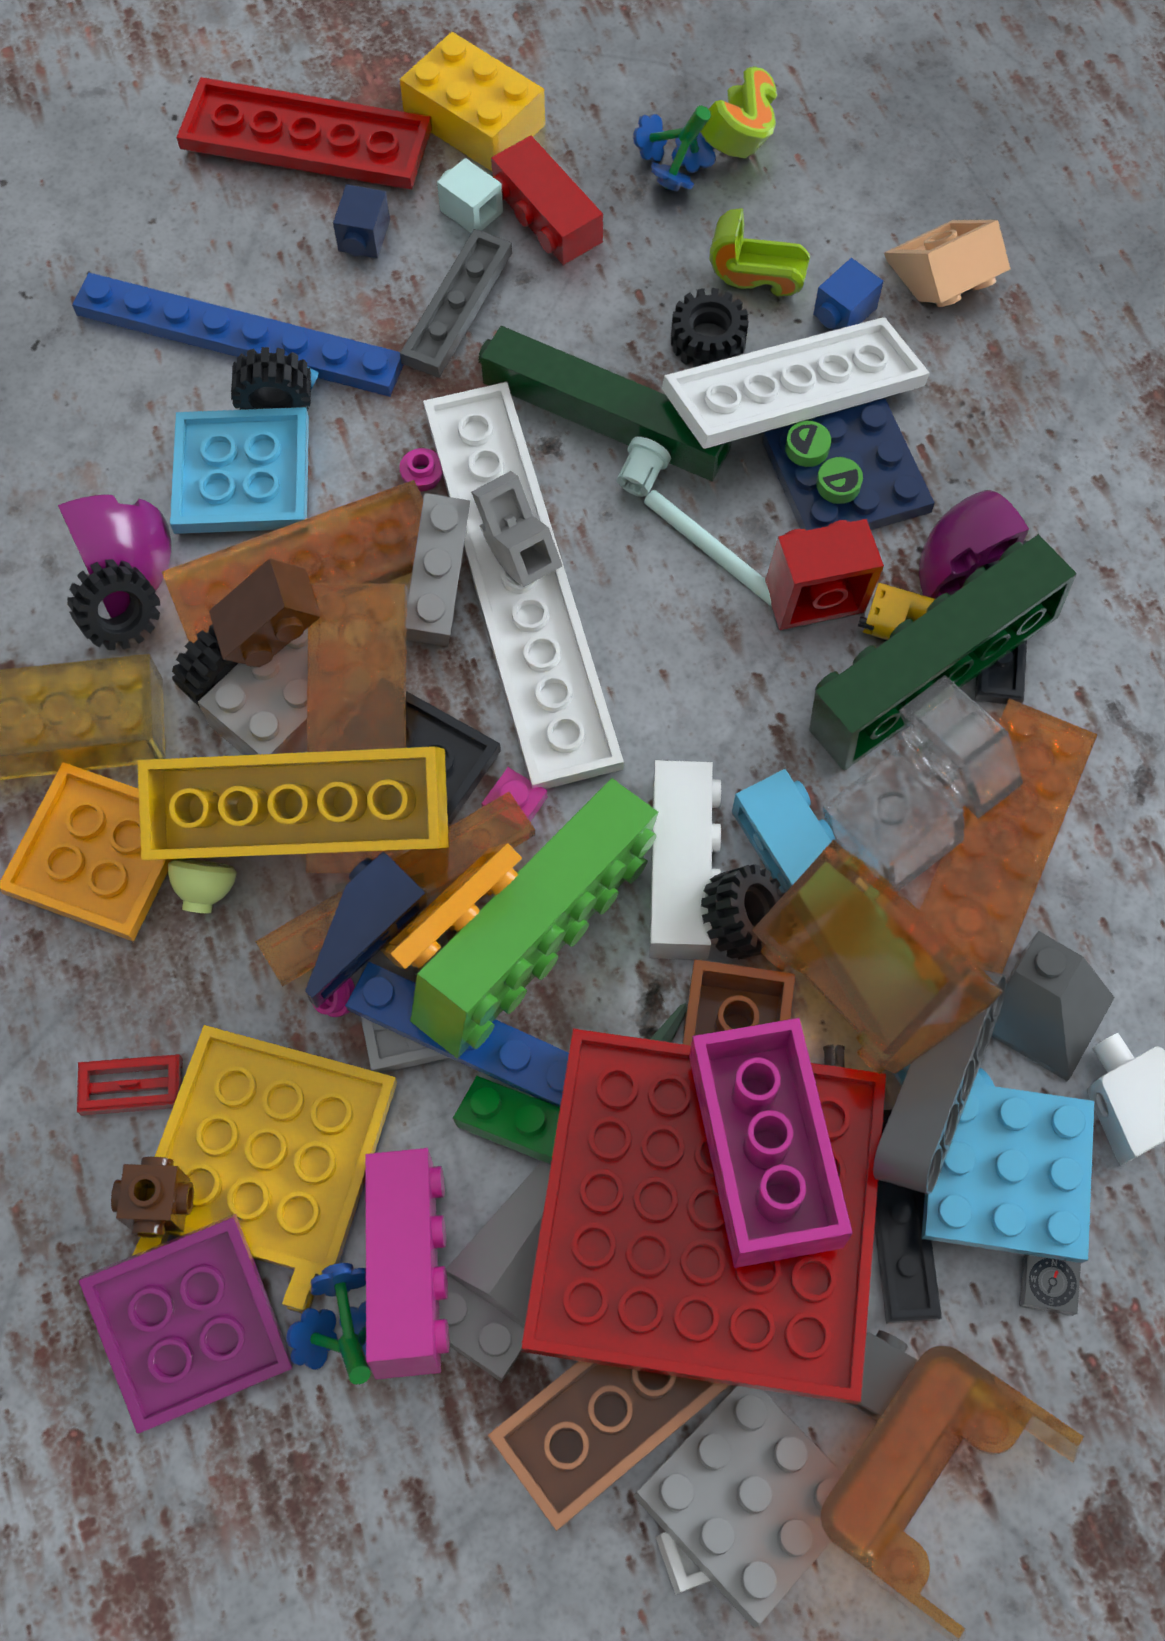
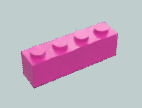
M428 1148L365 1154L366 1362L376 1380L441 1373V1354L449 1353L450 1351L447 1319H440L439 1300L448 1299L446 1267H438V1248H446L445 1219L443 1215L437 1216L436 1198H444L445 1196L442 1166L434 1167Z

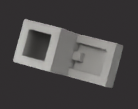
M509 471L471 492L483 524L479 526L486 542L507 574L522 587L563 566L549 527L532 515L520 479L516 474Z

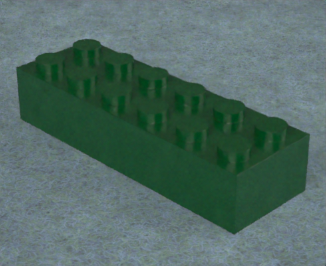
M1039 534L1025 544L1021 542L1014 543L1001 555L998 563L988 570L985 567L977 569L966 579L963 587L951 596L948 593L940 595L927 608V613L916 621L907 619L899 624L891 633L890 639L877 648L875 645L868 646L855 657L853 665L840 674L834 671L825 676L815 688L809 731L844 771L974 679L984 669L995 664L997 660L1055 621L1060 615L1077 573Z

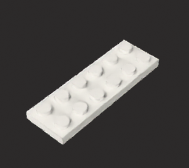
M882 317L664 375L662 390L703 449L924 387L930 373L888 320Z

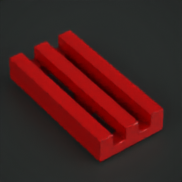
M179 1054L78 1062L77 1113L81 1116L172 1109L183 1082L181 1077L183 1058ZM168 1069V1077L90 1083V1076ZM168 1089V1094L89 1100V1095Z

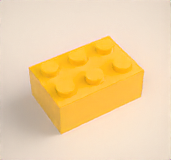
M450 32L399 79L403 111L431 116L432 134L491 172V157L530 135L534 137L545 126L544 88L454 32Z

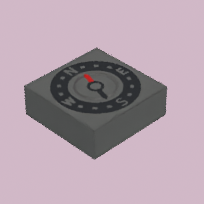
M1024 1254L1020 1306L1071 1316L1078 1314L1081 1263Z

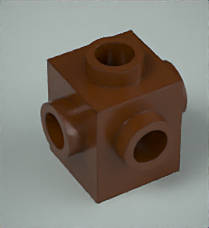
M151 1156L143 1157L141 1165L123 1164L121 1180H115L113 1184L111 1208L113 1212H117L116 1219L132 1230V1235L145 1238H162L165 1235V1231L184 1232L186 1215H190L193 1207L194 1186L190 1182V1178L178 1166H173L174 1160ZM147 1188H155L154 1195L149 1200H146Z

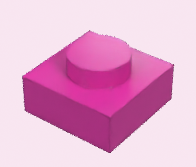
M507 767L481 803L482 811L522 834L548 798L547 790L542 787L532 789L529 779Z

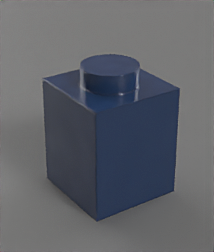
M346 184L333 221L339 252L349 253L354 256L378 258L390 223L386 191Z

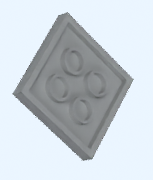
M736 1386L633 1495L754 1628L765 1620L868 1499L763 1390Z

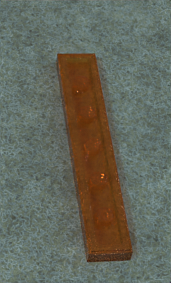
M509 791L448 827L449 847L411 849L393 861L426 893V900L445 890L488 848L509 843L515 848L535 836V828ZM344 889L255 941L282 987L314 968Z

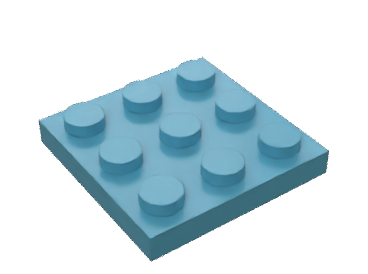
M307 408L176 412L170 526L173 533L307 529L309 438Z
M973 1083L937 1183L931 1194H925L921 1239L1078 1263L1088 1261L1094 1101Z

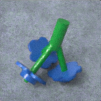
M698 106L683 128L663 131L662 119L657 114L643 115L638 120L639 127L634 130L633 141L640 150L641 158L653 161L651 165L652 173L658 176L657 182L664 186L665 189L678 191L680 186L692 189L694 183L690 181L689 176L679 172L680 166H685L688 172L695 173L700 167L709 168L716 161L715 148L709 145L701 135V130L711 117L710 110L705 106ZM675 139L677 147L672 152V165L654 163L663 159V146L666 145L667 140Z
M338 1263L324 1268L321 1272L322 1275L312 1278L310 1282L312 1295L325 1294L329 1297L336 1296L340 1315L339 1323L343 1332L342 1336L338 1340L337 1334L333 1332L336 1326V1315L333 1311L328 1309L317 1311L313 1308H307L301 1315V1321H297L289 1327L286 1340L287 1344L293 1348L291 1361L299 1366L305 1364L306 1367L317 1370L325 1364L328 1351L332 1350L341 1353L350 1382L360 1385L368 1381L371 1376L370 1368L366 1362V1301L362 1302L359 1308L350 1307L348 1292L351 1289H358L366 1285V1268L354 1269L351 1263Z

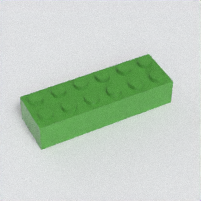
M611 778L518 872V876L504 890L494 896L417 973L410 1022L457 1059L469 1046H472L474 1049L479 1048L493 1031L495 1024L492 1022L502 1011H505L507 1014L513 1012L527 993L525 987L534 977L542 980L556 964L559 957L557 953L565 944L573 947L582 938L589 926L587 921L595 912L603 915L611 907L619 894L617 889L626 880L632 884L640 876L648 862L644 855L650 849L657 836L652 830L659 812Z

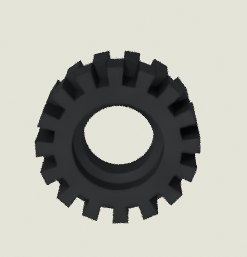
M702 288L697 289L696 298L690 292L684 296V303L680 300L678 301L672 315L671 345H673V352L676 356L681 354L682 363L687 365L692 360L694 368L702 364L739 356L740 353L743 354L746 346L749 321L747 309L742 310L743 303L739 298L732 302L733 294L728 291L725 292L723 297L718 296L719 289L711 288V295H705V290ZM710 323L722 327L725 332L718 336H704L693 328L700 324Z
M261 347V353L259 354L255 349L248 350L247 357L240 354L237 357V362H233L231 400H233V406L235 409L240 408V410L306 407L308 411V406L311 403V370L307 368V362L304 359L298 361V355L293 352L285 356V349L277 348L276 353H270L269 347Z
M113 559L105 560L106 568L102 569L98 562L90 565L94 573L88 576L82 570L77 575L82 584L77 585L72 582L69 588L74 596L67 597V605L72 610L69 612L72 619L84 636L99 648L103 643L107 650L115 651L116 642H118L121 648L125 650L131 648L129 640L132 638L140 644L145 640L140 633L146 630L151 634L155 629L150 619L159 620L160 612L155 606H160V600L155 594L156 590L141 571L136 567L132 568L128 562L121 560L118 566ZM116 591H124L129 594L130 604L122 614L110 619L99 616L98 606L107 595Z
M213 624L209 626L208 633L201 630L196 634L198 640L194 643L189 641L184 646L188 649L187 652L179 653L176 660L180 664L174 665L172 673L175 674L172 676L173 682L199 708L198 701L238 664L237 662L222 658Z
M746 865L715 875L710 879L712 883L706 884L703 890L708 896L702 898L701 907L708 908V913L703 914L702 919L703 923L710 922L712 929L707 931L710 940L719 939L715 947L720 952L727 950L726 956L731 959L737 957L738 960L775 951L778 949L777 946L784 944L786 939L783 935L789 933L790 925L784 922V919L791 918L790 909H783L782 902L788 901L786 894L778 893L777 889L781 886L777 878L770 880L771 872L766 868L760 870V865Z

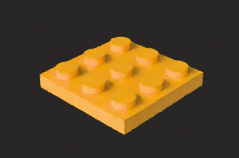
M62 762L0 880V892L134 942L166 877L168 863L173 859L141 860L138 788Z
M509 843L488 848L386 944L381 951L394 965L406 969L409 965L416 966L418 969L421 968L441 949L440 944L436 940L449 929L451 931H460L480 912L475 903L486 894L488 896L492 894L496 896L518 876L513 867L522 857Z

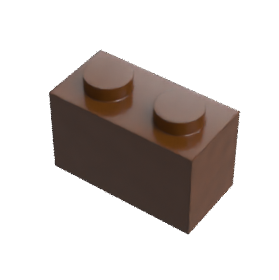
M271 558L209 610L222 658L259 668L269 663L273 656L291 641L302 636L304 631L321 617L306 569Z

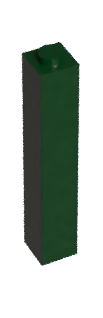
M502 325L492 340L487 339L480 349L478 362L481 364L484 384L491 386L507 382L511 396L627 446L635 437L653 440L669 452L671 456L669 464L713 482L731 450L732 441L703 449L665 394Z

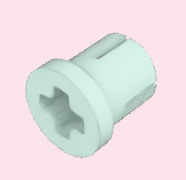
M635 437L628 446L629 456L617 477V483L627 492L645 497L649 494L660 470L667 468L671 456L657 442L644 437Z

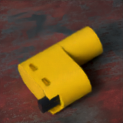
M878 583L868 618L861 616L858 627L864 628L863 633L889 640L891 633L899 624L906 619L916 621L927 613V608L935 599Z

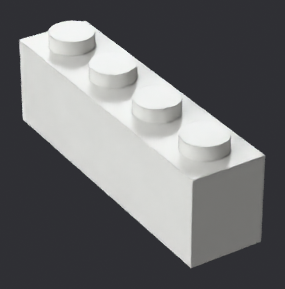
M655 760L653 808L659 813L652 830L657 836L652 844L649 958L708 960L711 944H717L719 940L718 938L710 940L707 931L712 929L710 922L703 923L702 915L708 913V908L701 907L702 898L708 896L703 891L706 884L712 883L710 879L721 873L720 869H712V852L720 853L721 824L712 823V808H720L721 780L712 779L713 762Z

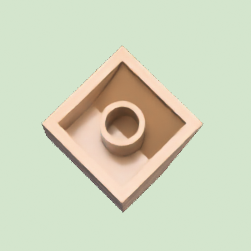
M951 220L884 252L886 261L919 302L936 303L937 307L948 306L962 299L961 293L969 289L980 290L993 285L996 282V276L1010 270L998 220Z

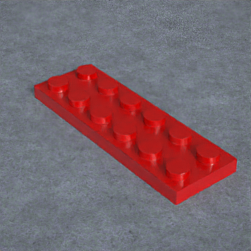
M200 77L176 138L179 148L183 150L412 190L432 130L431 116Z

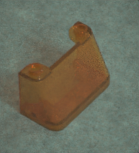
M834 839L752 930L765 944L761 952L773 965L782 971L789 965L802 973L859 1033L856 1039L862 1046L857 1051V1054L879 1074L885 1069L897 1074L988 1009L1004 992L992 978L886 878Z

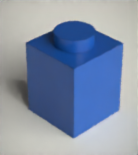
M850 258L818 287L813 315L825 327L833 330L860 324L877 309L884 281L856 260Z

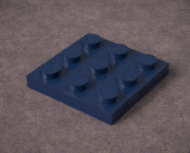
M885 398L805 420L822 424L831 435V446L825 461L835 457H844L854 461L861 468L863 481L860 492L854 500L848 503H832L825 500L819 494L816 482L819 469L824 462L817 466L804 467L795 464L787 456L785 450L787 435L791 427L797 423L764 432L763 445L800 529L807 531L827 527L839 520L852 522L867 519L870 529L874 530L932 513L935 502Z

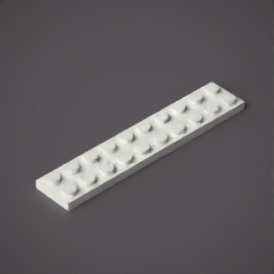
M499 383L424 400V411L442 468L448 496L470 500L463 548L532 789L537 787L548 789L624 770L623 757L564 566L522 587L500 565L479 526L483 524L471 492L512 471L520 479L532 515L549 527L563 565L508 383Z

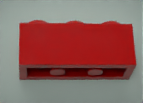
M532 135L491 157L492 177L501 183L502 201L505 200L511 206L522 226H528L536 234L545 252L548 254L552 253L562 265H565L603 243V213Z

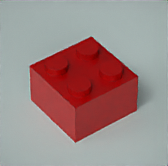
M867 519L852 522L839 520L827 527L807 531L805 529H794L778 536L765 582L770 593L771 607L779 630L865 613L884 567Z

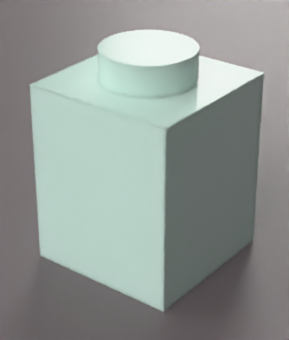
M466 158L454 168L445 171L437 181L440 211L470 233L474 229L483 231L503 213L501 183Z

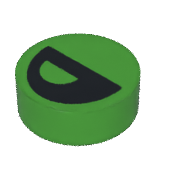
M814 421L799 422L792 426L788 432L785 445L786 454L797 465L804 467L817 466L824 462L829 454L831 435L826 427Z
M831 458L825 461L819 469L816 482L817 490L829 502L836 504L848 503L858 496L863 481V473L858 464L848 458Z

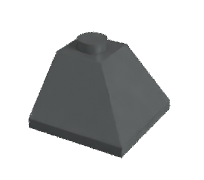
M1038 931L1022 952L1006 980L1004 1001L991 1036L1068 1081L1115 997L1083 956Z

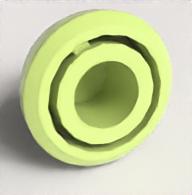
M173 859L168 863V875L174 892L183 900L182 910L190 912L212 913L213 904L228 894L237 875V871L233 866L218 862L197 859Z

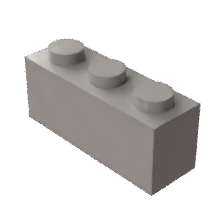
M424 493L404 623V640L448 647L470 500Z

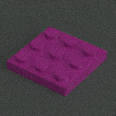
M236 1214L84 1275L78 1280L137 1434L293 1368L294 1363L291 1361V1355Z

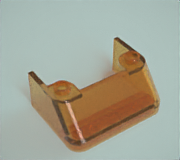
M949 1346L930 1348L919 1358L826 1498L821 1510L823 1530L832 1544L886 1592L948 1640L964 1641L965 1628L921 1595L929 1580L930 1562L924 1548L904 1532L905 1528L963 1439L983 1453L998 1455L1009 1451L1016 1444L1025 1429L1074 1463L1080 1453L1084 1436L959 1350Z

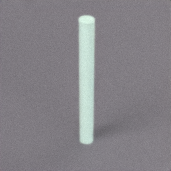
M652 490L647 495L644 501L645 505L771 606L770 593L763 576L658 491Z

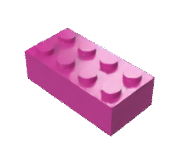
M800 1018L693 1036L689 1058L734 1268L844 1248L852 1235V1229Z

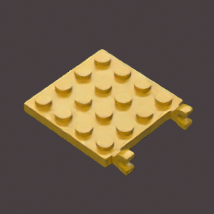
M204 1025L154 1156L174 1160L173 1166H178L190 1178V1182L194 1186L192 1211L190 1215H186L184 1232L165 1231V1235L162 1238L141 1237L133 1255L168 1242L169 1235L180 1237L236 1214L254 1259L294 1270L282 1305L287 1306L288 1310L301 1314L305 1309L311 1308L314 1295L311 1294V1279L322 1275L321 1272L324 1268L338 1264L366 1181L365 1154L375 1153L397 1085L396 1077ZM147 1188L146 1200H149L154 1195L155 1188Z

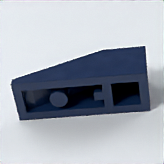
M384 851L374 860L371 857L362 860L349 875L351 881L345 886L305 990L310 1002L316 1008L323 1004L427 906L426 893Z

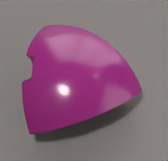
M983 490L963 499L941 517L930 532L920 556L919 580L924 596L934 599L944 593H948L951 596L963 587L966 579L976 571L977 567L999 560L1001 555L1014 543L1021 542L1023 544L1029 528L1019 512L1005 497L995 491Z
M111 494L83 497L58 505L89 575L94 573L90 565L98 562L102 569L106 568L105 560L113 559L118 566L122 560L128 562L132 568L136 567L141 571L155 590L158 589L165 577L171 558L169 527L158 508L142 499H138L133 505L120 504ZM116 591L107 595L102 600L111 618L119 616L127 609L130 604L128 593Z

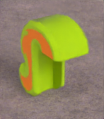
M755 66L749 67L743 72V85H734L727 90L728 102L718 100L709 108L711 117L701 130V135L709 145L729 156L746 158L754 154L773 134L776 126L774 111L770 105L777 97L774 80L764 69Z
M739 208L730 209L720 216L712 239L709 260L714 273L728 285L752 289L764 284H771V292L774 295L790 296L800 292L804 286L810 255L798 243L744 238V210Z

